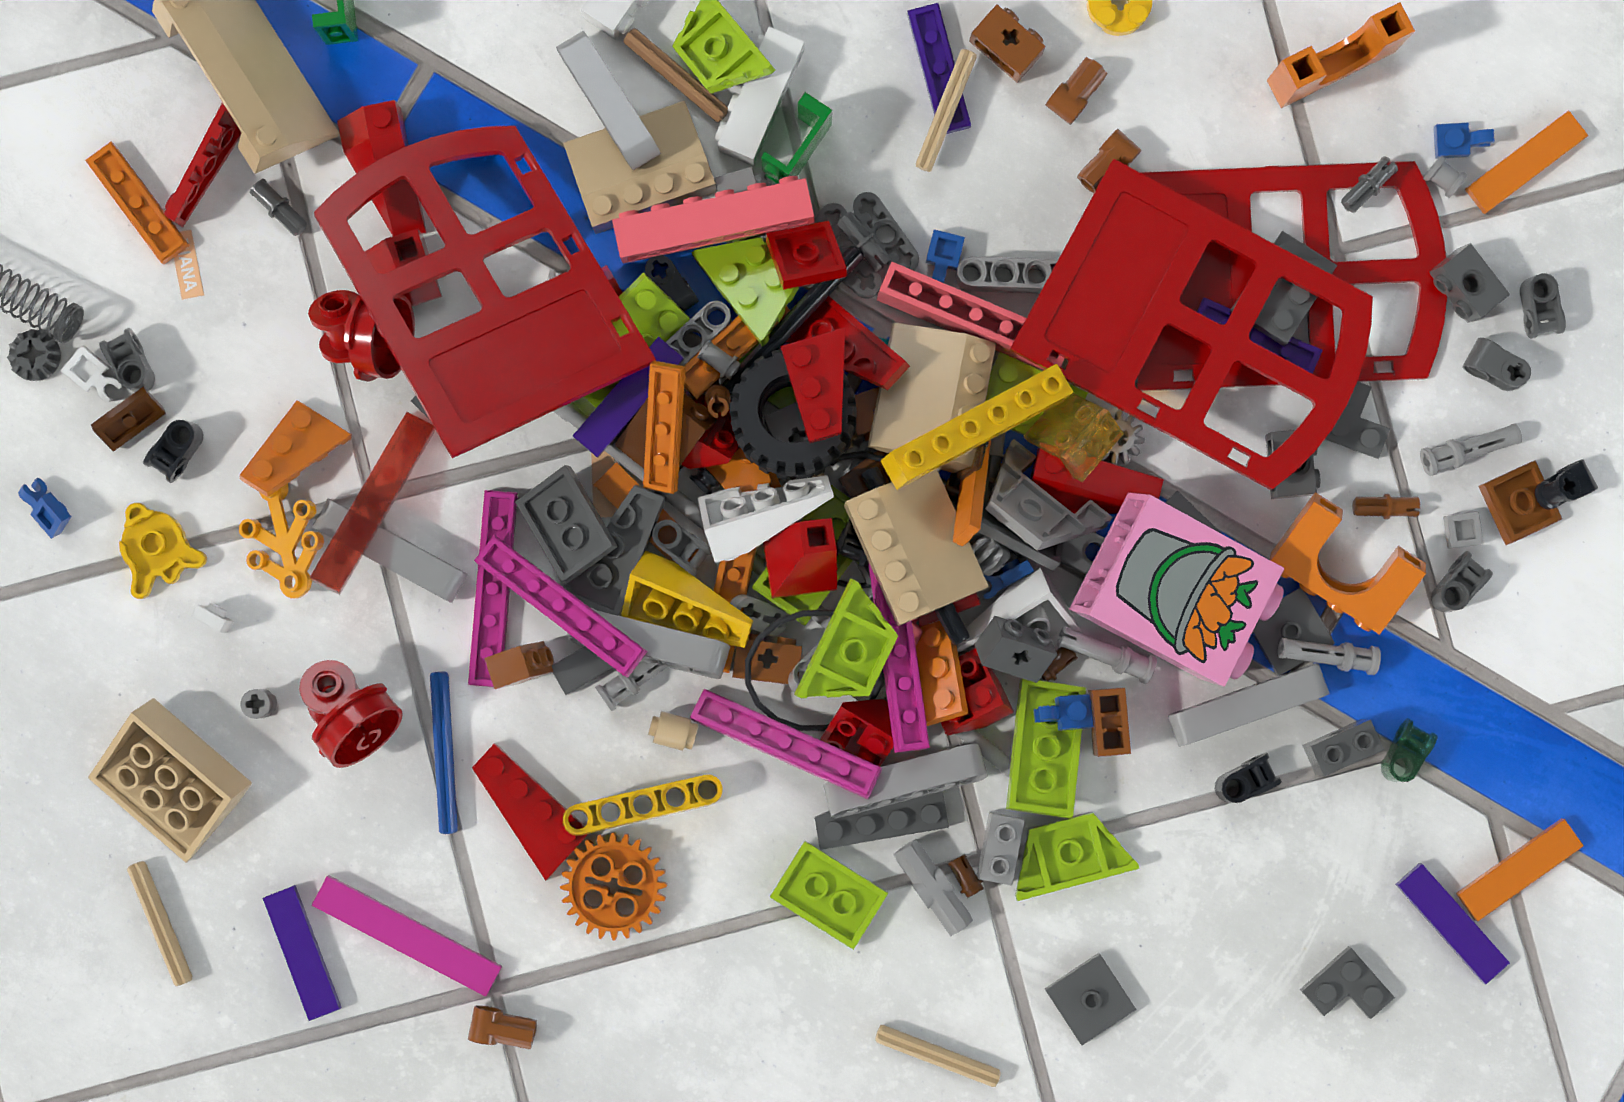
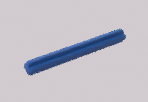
M441 671L430 674L438 824L440 834H453L457 832L458 825L449 675L447 672Z

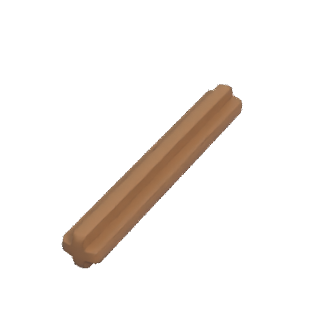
M633 28L627 33L624 38L625 45L715 122H720L728 113V106L714 94H711L700 82L638 29Z

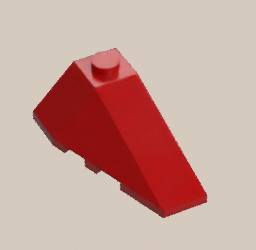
M395 100L363 106L337 121L343 152L356 174L377 160L409 146L402 110ZM400 180L372 199L392 236L418 229L422 235L427 234L421 202L408 181Z
M1043 444L1037 448L1036 459L1034 460L1030 476L1034 483L1073 514L1089 500H1092L1108 514H1118L1128 493L1152 495L1159 499L1164 479Z

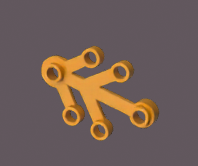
M287 483L269 497L260 493L261 497L268 501L276 535L263 528L261 523L255 519H244L239 525V533L244 538L256 539L281 555L283 566L270 560L267 552L253 550L249 552L246 559L249 568L263 570L278 579L280 589L285 596L301 598L311 588L312 579L307 571L317 551L323 547L324 537L320 532L307 531L303 534L309 520L316 514V505L310 500H298L294 504L293 513L296 517L290 529L288 528L282 500L285 499L289 491ZM304 505L307 506V513L305 515L302 512ZM250 524H252L253 531L251 534L248 531V527ZM312 536H314L315 538V544L313 546H311L310 539ZM301 539V545L304 549L297 561L294 551ZM257 555L260 556V563H259V565H257V563H256V557H257ZM293 577L295 578V585H294V587L292 586V579H293Z

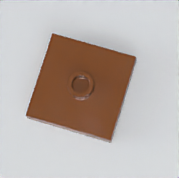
M1536 460L1478 486L1505 545L1516 542L1562 520L1558 508L1547 510L1537 502L1535 489L1540 482L1544 481V477Z

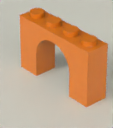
M1401 2L1372 15L1356 32L1323 51L1316 53L1313 47L1310 46L1283 59L1269 76L1267 82L1280 107L1283 108L1395 53L1415 32V29Z
M1315 492L1272 550L1269 560L1284 568L1281 577H1291L1299 583L1300 588L1307 594L1312 596L1319 595L1327 601V605L1335 612L1340 614L1345 612L1353 617L1354 622L1363 630L1368 632L1373 630L1380 635L1426 575V563L1398 545L1382 568L1371 579L1357 584L1342 583L1333 579L1323 570L1318 554L1324 543L1341 522L1343 509Z

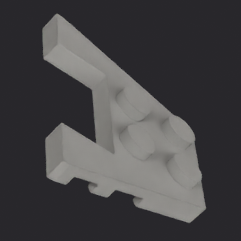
M1015 439L1011 441L1006 449L1005 457L1002 460L985 508L998 521L1006 525L1037 551L1104 529L1108 526L1113 517L1092 500H1089L1073 514L1023 473L1033 464L1036 456Z

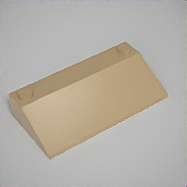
M154 0L152 12L169 38L180 34L242 132L238 148L254 174L339 136V131L256 0Z

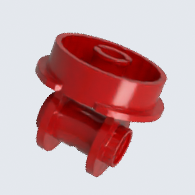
M336 290L325 293L313 301L309 307L308 315L314 327L326 331L319 341L321 354L326 360L333 363L351 362L355 378L365 382L373 381L378 377L390 379L401 371L399 364L384 338L382 339L374 320L357 293L349 290ZM401 295L395 298L393 302L411 334L414 336V311L408 298Z
M336 660L317 662L305 671L300 680V696L308 707L311 718L317 724L312 734V740L320 749L318 752L323 757H326L334 767H348L369 757L390 739L401 723L402 710L388 695L385 685L377 683L360 689L353 672L342 662Z

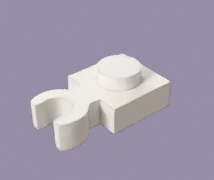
M84 345L77 350L60 370L86 392L95 386L98 396L105 402H111L113 399L105 391L108 384H113L119 390L124 387L117 378L104 375L109 366Z

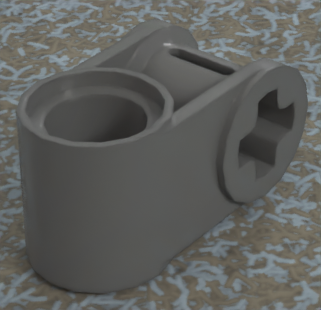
M1541 273L1528 278L1520 286L1519 294L1524 314V328L1530 339L1536 338L1538 334L1555 331L1556 334H1561L1565 332L1566 320L1561 306L1559 285L1557 280L1547 273ZM1535 282L1540 283L1544 288L1542 298L1538 297L1534 292ZM1548 320L1549 322L1541 323L1540 321Z
M131 328L125 329L124 334L109 342L105 340L99 342L104 357L111 365L117 380L122 386L133 392H136L143 386L148 391L153 387L155 382L154 372L144 355L139 339ZM140 369L141 378L136 383L131 384L130 376L132 372Z
M1481 337L1475 342L1462 367L1469 374L1485 380L1504 391H1513L1526 384L1531 376V367L1528 362L1503 349L1497 343ZM1511 368L1515 370V380L1510 379L1511 373L1508 370Z
M672 520L660 521L653 529L652 537L657 546L694 577L698 574L697 569L708 555H712L711 549L707 544ZM664 526H671L677 532V538L671 544H663L658 538V533ZM699 549V551L696 553L693 559L690 562H688V559L695 552V550Z
M1469 551L1464 552L1452 564L1448 573L1431 593L1432 605L1440 612L1447 613L1463 609L1493 575L1490 569L1485 570L1471 558L1472 554ZM1447 589L1455 593L1456 600L1453 605L1448 604L1445 600Z

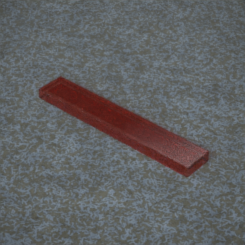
M409 412L405 413L310 575L311 581L338 595L341 594L433 436L435 428L432 424Z

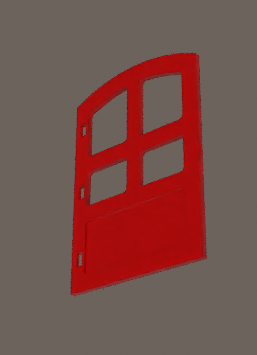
M489 126L459 130L403 147L355 174L336 189L314 211V217L452 459L650 366V363L656 361V358L516 126ZM502 155L534 207L476 234H468L436 182L430 168L472 157ZM523 158L532 170L525 174L521 173L516 162ZM400 180H406L410 183L445 243V247L388 273L378 274L348 224V220L381 192ZM548 232L551 234L571 269L512 297H505L483 260L540 233ZM571 237L580 250L573 254L569 253L563 243ZM461 272L482 309L426 336L415 338L395 306L394 299L448 274ZM619 319L623 321L629 333L623 336H619L612 324Z
M1113 158L1015 338L1010 351L1045 370L1055 365L1046 360L1052 351L1069 360L1065 369L1059 367L1068 382L1272 490L1292 475L1318 449L1332 431L1347 406L1359 379L1367 353L1372 325L1373 296ZM1210 242H1216L1250 260L1255 266L1226 324H1218L1180 302V296ZM1280 278L1327 301L1342 311L1338 345L1328 379H1321L1249 339V333L1276 281ZM1165 326H1172L1210 348V354L1181 409H1174L1135 387V380ZM1235 362H1239L1305 397L1313 404L1312 410L1298 428L1268 457L1248 449L1207 427L1204 423L1205 416ZM1142 400L1159 408L1155 417L1137 408ZM1233 448L1249 456L1246 466L1227 457Z
M1415 161L1395 162L1398 171L1380 188L1396 189L1412 230L1417 251L1416 258L1335 262L1330 258L1327 191L1352 189L1359 182L1358 178L1362 174L1366 175L1377 163L1140 172L1228 220L1249 229L1251 232V194L1298 192L1301 196L1303 244L1337 265L1332 275L1351 285L1414 282L1419 286L1414 326L1405 355L1365 357L1358 382L1423 380L1428 378L1438 352L1447 305V295L1436 288L1433 282L1434 278L1430 275L1429 271L1446 258V251L1438 212L1429 188ZM1216 242L1208 243L1180 296V302L1188 308L1197 311L1201 300L1205 297L1231 309L1255 269L1254 263ZM1317 297L1307 312L1308 338L1310 345L1323 351L1312 374L1321 379H1328L1336 354L1333 305ZM1165 326L1138 375L1136 388L1140 391L1191 389L1210 354V348L1172 326ZM1235 362L1221 388L1281 385L1247 366ZM1374 362H1391L1393 372L1373 373ZM1192 370L1193 381H1173L1174 371Z

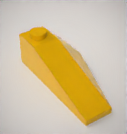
M645 551L630 573L621 613L622 617L715 639L731 646L745 648L747 645L753 620L677 563Z

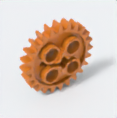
M612 832L609 841L606 842L603 835L599 834L597 835V845H594L591 840L587 839L585 841L586 852L578 847L574 850L579 858L578 860L567 859V864L573 869L572 871H563L561 873L563 877L569 879V883L560 886L561 890L569 891V895L561 901L562 903H572L573 907L567 912V915L575 913L579 915L575 923L576 926L581 925L583 922L588 923L587 934L592 932L594 928L599 929V939H602L606 931H610L611 938L614 941L617 939L618 931H622L627 939L630 937V928L633 927L638 933L643 931L642 920L649 925L653 923L652 917L649 915L650 912L656 914L661 912V909L655 902L666 900V896L658 893L659 889L668 886V883L658 881V877L665 874L666 870L655 868V865L660 861V857L652 859L648 857L652 850L651 846L643 851L639 849L642 839H637L632 845L629 843V834L626 833L622 840L618 841L616 833ZM604 857L610 862L611 869L608 874L601 875L594 870L593 863L596 858ZM630 865L638 866L643 873L642 880L637 883L630 882L625 876L626 868ZM592 877L603 882H610L613 878H617L619 886L642 890V895H635L621 889L617 890L615 894H611L610 887L588 883L585 878ZM594 889L601 893L602 903L600 906L594 907L586 902L585 894L588 890ZM623 897L631 899L635 906L634 912L628 915L622 914L617 908L618 900Z

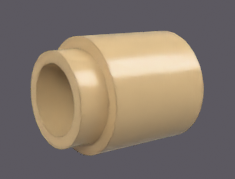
M661 711L659 717L653 716L648 735L654 736L653 743L681 751L684 748L692 750L698 724L691 723L689 718Z

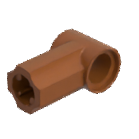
M1086 57L1066 83L1062 82L1045 106L1071 125L1088 104L1087 100L1101 85L1108 73L1097 61Z
M1117 129L1099 148L1100 152L1080 171L1077 178L1089 192L1095 193L1113 158L1129 166L1142 150L1122 131Z
M476 1005L472 1014L468 1040L485 1045L500 1043L531 1049L536 1033L537 1020L504 1014L503 1010L494 1007Z

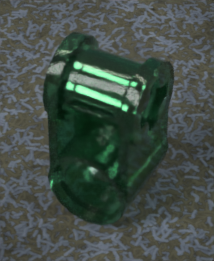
M1407 718L1397 730L1393 743L1382 760L1381 772L1383 776L1392 782H1409L1417 776L1426 757L1434 748L1438 735L1433 732L1428 734L1414 726L1413 721ZM1397 759L1404 761L1406 766L1405 773L1402 776H1398L1394 771V763Z

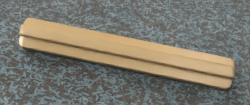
M962 49L959 53L916 161V167L923 171H932L976 61L977 55L972 51Z
M140 861L130 865L127 868L128 874L175 986L185 984L191 981L193 976L147 864L144 861Z
M880 1025L877 1030L875 1041L879 1044L991 1087H996L999 1082L1001 1072L997 1068L885 1025Z

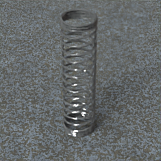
M0 264V281L7 272H10L9 279L0 293V308L2 312L6 314L11 313V316L15 319L20 317L21 322H29L30 327H38L40 332H47L49 337H54L55 340L61 343H66L72 339L82 323L84 316L83 307L76 303H71L67 306V298H62L58 301L57 293L49 296L47 288L40 291L38 283L31 286L30 279L27 278L22 281L21 274L13 276L11 269L3 272V265ZM16 277H19L14 292L4 303L9 286ZM25 282H28L23 297L13 308L18 291ZM37 286V291L32 302L27 307V309L22 313L24 303L29 293L32 291L34 287ZM46 291V296L41 307L35 313V315L31 317L37 300L42 295V293ZM55 296V301L50 312L41 322L42 314L45 310V307L47 306L48 302L52 299V297ZM11 301L10 310H5L4 306ZM62 301H65L61 314L50 326L56 309ZM20 306L19 315H14L13 311ZM29 311L28 320H24L22 316ZM39 315L38 325H33L31 321ZM48 320L47 329H41V325ZM54 328V332L51 334L50 330Z

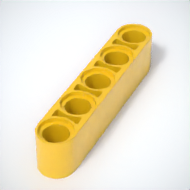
M702 775L570 806L565 811L563 825L570 834L577 836L698 809L717 802L722 795L723 786L717 777ZM710 782L715 786L716 794L712 799H704L699 795L698 787L700 783ZM671 789L680 790L684 796L683 804L678 807L669 805L666 801V793ZM645 796L650 799L652 809L649 813L640 814L635 811L633 803L637 797ZM606 804L616 805L620 810L619 818L613 822L606 821L601 815L602 807ZM581 811L586 814L588 818L587 825L582 829L572 828L568 822L571 813Z

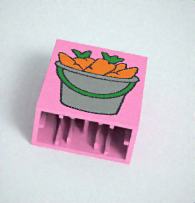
M1128 493L1069 610L1201 680L1225 687L1229 677L1234 680L1238 679L1250 665L1254 654V647L1248 643V640L1258 620L1266 621L1272 617L1282 601L1284 590L1277 582L1284 568L1152 495Z

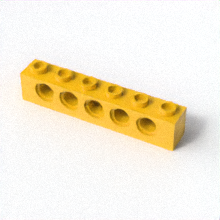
M1055 364L891 451L881 460V463L896 490L1061 403L1073 393V390L1058 364Z

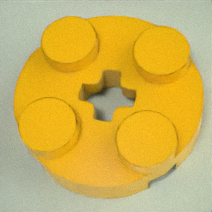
M1087 0V11L1093 23L1096 22L1099 27L1103 28L1102 31L1114 36H1124L1133 33L1144 24L1151 12L1152 0H1127L1128 3L1124 5L1123 10H1118L1117 5L1111 4V0Z

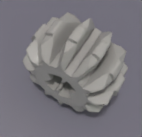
M1118 410L1116 411L1115 419H1113L1109 412H1105L1103 414L1105 423L1100 420L1093 422L1094 427L1100 432H1090L1088 437L1098 440V443L1090 447L1091 451H1096L1100 448L1103 450L1098 460L1103 461L1108 455H1111L1110 463L1117 465L1120 456L1122 462L1127 464L1130 462L1129 453L1134 456L1140 454L1139 448L1134 444H1143L1145 438L1135 436V433L1143 429L1141 424L1135 427L1130 425L1135 417L1130 415L1123 421V411ZM1112 430L1116 434L1122 433L1124 439L1120 443L1123 445L1119 446L1118 442L1111 443L1109 437L1113 435Z
M979 532L969 541L984 575L990 576L994 572H998L1011 557L1010 551L1005 545Z

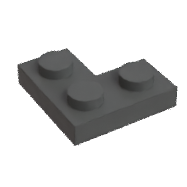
M1357 381L1347 406L1325 440L1379 459L1390 428L1360 417L1372 386Z
M1349 946L1300 989L1323 1016L1329 1013L1346 996H1349L1367 1018L1372 1019L1395 998Z

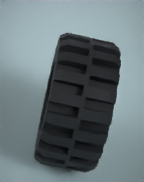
M781 349L772 351V356L767 359L763 356L754 361L755 366L751 370L746 368L741 374L742 380L739 384H735L732 392L733 401L730 402L731 425L739 448L743 450L745 457L751 463L759 466V470L766 474H769V472L775 473L777 478L787 479L788 476H796V479H804L806 475L815 473L816 476L824 473V468L829 465L834 466L840 461V456L843 452H847L851 445L852 436L855 435L857 407L853 388L849 385V379L844 373L842 434L810 444L808 440L798 443H787L775 439L767 431L763 423V408L767 399L776 391L792 386Z

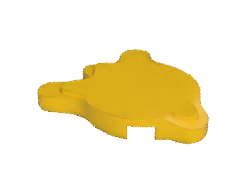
M133 503L127 507L125 511V529L122 539L119 541V548L123 560L132 572L130 591L134 598H147L158 576H161L164 582L174 584L178 581L184 569H199L205 566L207 562L206 554L189 544L184 529L174 517L163 512L150 510L141 503Z

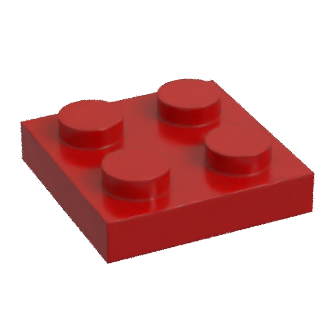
M829 221L766 233V243L783 290L847 277V267Z

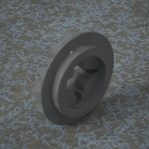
M29 329V331L18 333L16 339L9 344L10 350L7 359L12 367L11 370L25 380H44L50 377L59 366L61 360L59 344L54 337H49L47 332L42 333L39 330ZM32 345H34L35 350L46 353L36 357L34 365L32 360L22 357V355L31 352Z

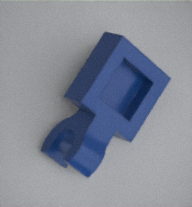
M1469 123L1436 124L1433 127L1435 159H1438L1441 155L1445 158L1468 157L1471 154L1470 147H1490V143L1495 142L1494 129L1469 132Z
M933 230L925 262L926 264L935 265L932 274L933 279L944 283L947 269L957 271L965 237Z
M36 478L31 485L36 492L31 491L24 484L21 486L18 494L24 502L32 507L33 511L30 515L52 539L62 533L72 516L64 504L59 502L51 492L46 494L47 486L45 482L40 478Z
M1017 558L1001 568L1003 574L997 577L984 575L986 581L991 584V590L982 596L983 599L992 598L999 590L1034 572L1029 561L1026 560L1020 563Z
M1090 694L1056 697L1055 706H1040L1038 709H1034L1035 723L1057 721L1058 731L1090 729L1094 727Z

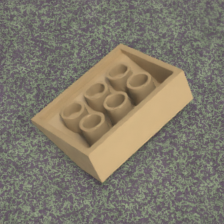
M685 101L639 116L661 154L635 170L630 168L606 128L563 143L595 234L614 228L612 219L619 218V214L622 212L637 210L638 214L651 211V207L657 204L669 203L670 207L683 204L684 199L695 196L704 197L717 192L716 183Z
M893 323L888 346L901 356L910 367L888 391L881 387L879 388L868 447L890 453L984 403L996 343L966 333ZM976 448L938 469L958 474L973 467Z
M937 469L896 490L891 482L845 502L844 507L897 627L989 587L970 543L968 542L966 545L960 546L953 542L956 511Z
M152 698L131 712L88 777V779L186 863L235 808L252 784L249 779L155 698Z

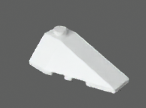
M828 475L790 480L783 487L779 488L770 487L769 483L758 484L756 491L741 492L740 487H735L699 497L698 502L703 527L715 563L723 560H734L739 555L748 553L833 498L834 495Z
M1039 568L1009 587L966 628L970 637L957 645L958 657L976 648V641L994 616L1007 620L1014 619L1021 625L1045 630L1051 636L1054 647L1057 646V639L1063 638L1059 636V633L1064 626L1080 632L1081 629L1055 585L1044 571Z

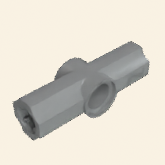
M917 839L907 843L893 854L898 864L913 882L911 885L928 909H932L950 936L960 932L973 921L966 907L953 892L955 890L939 866L936 867Z

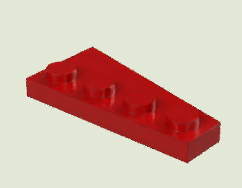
M223 102L179 186L166 202V210L163 215L181 227H184L241 137L242 132Z
M830 296L825 299L785 343L790 344L845 328L844 371L887 391L910 367L901 356Z
M494 743L475 763L472 769L546 881L588 834L577 836L570 834L563 825V816L567 808L502 748ZM572 813L570 814L568 822L572 828L582 829L585 827Z

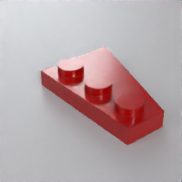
M845 328L781 346L809 444L842 434Z

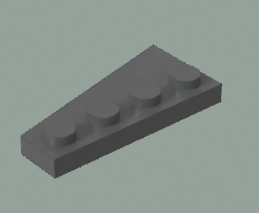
M634 485L607 526L618 547L563 587L590 608L621 616L630 573L648 548L653 535V529L658 522L667 497L639 485Z
M943 791L846 817L832 818L830 810L814 817L820 850L949 828Z

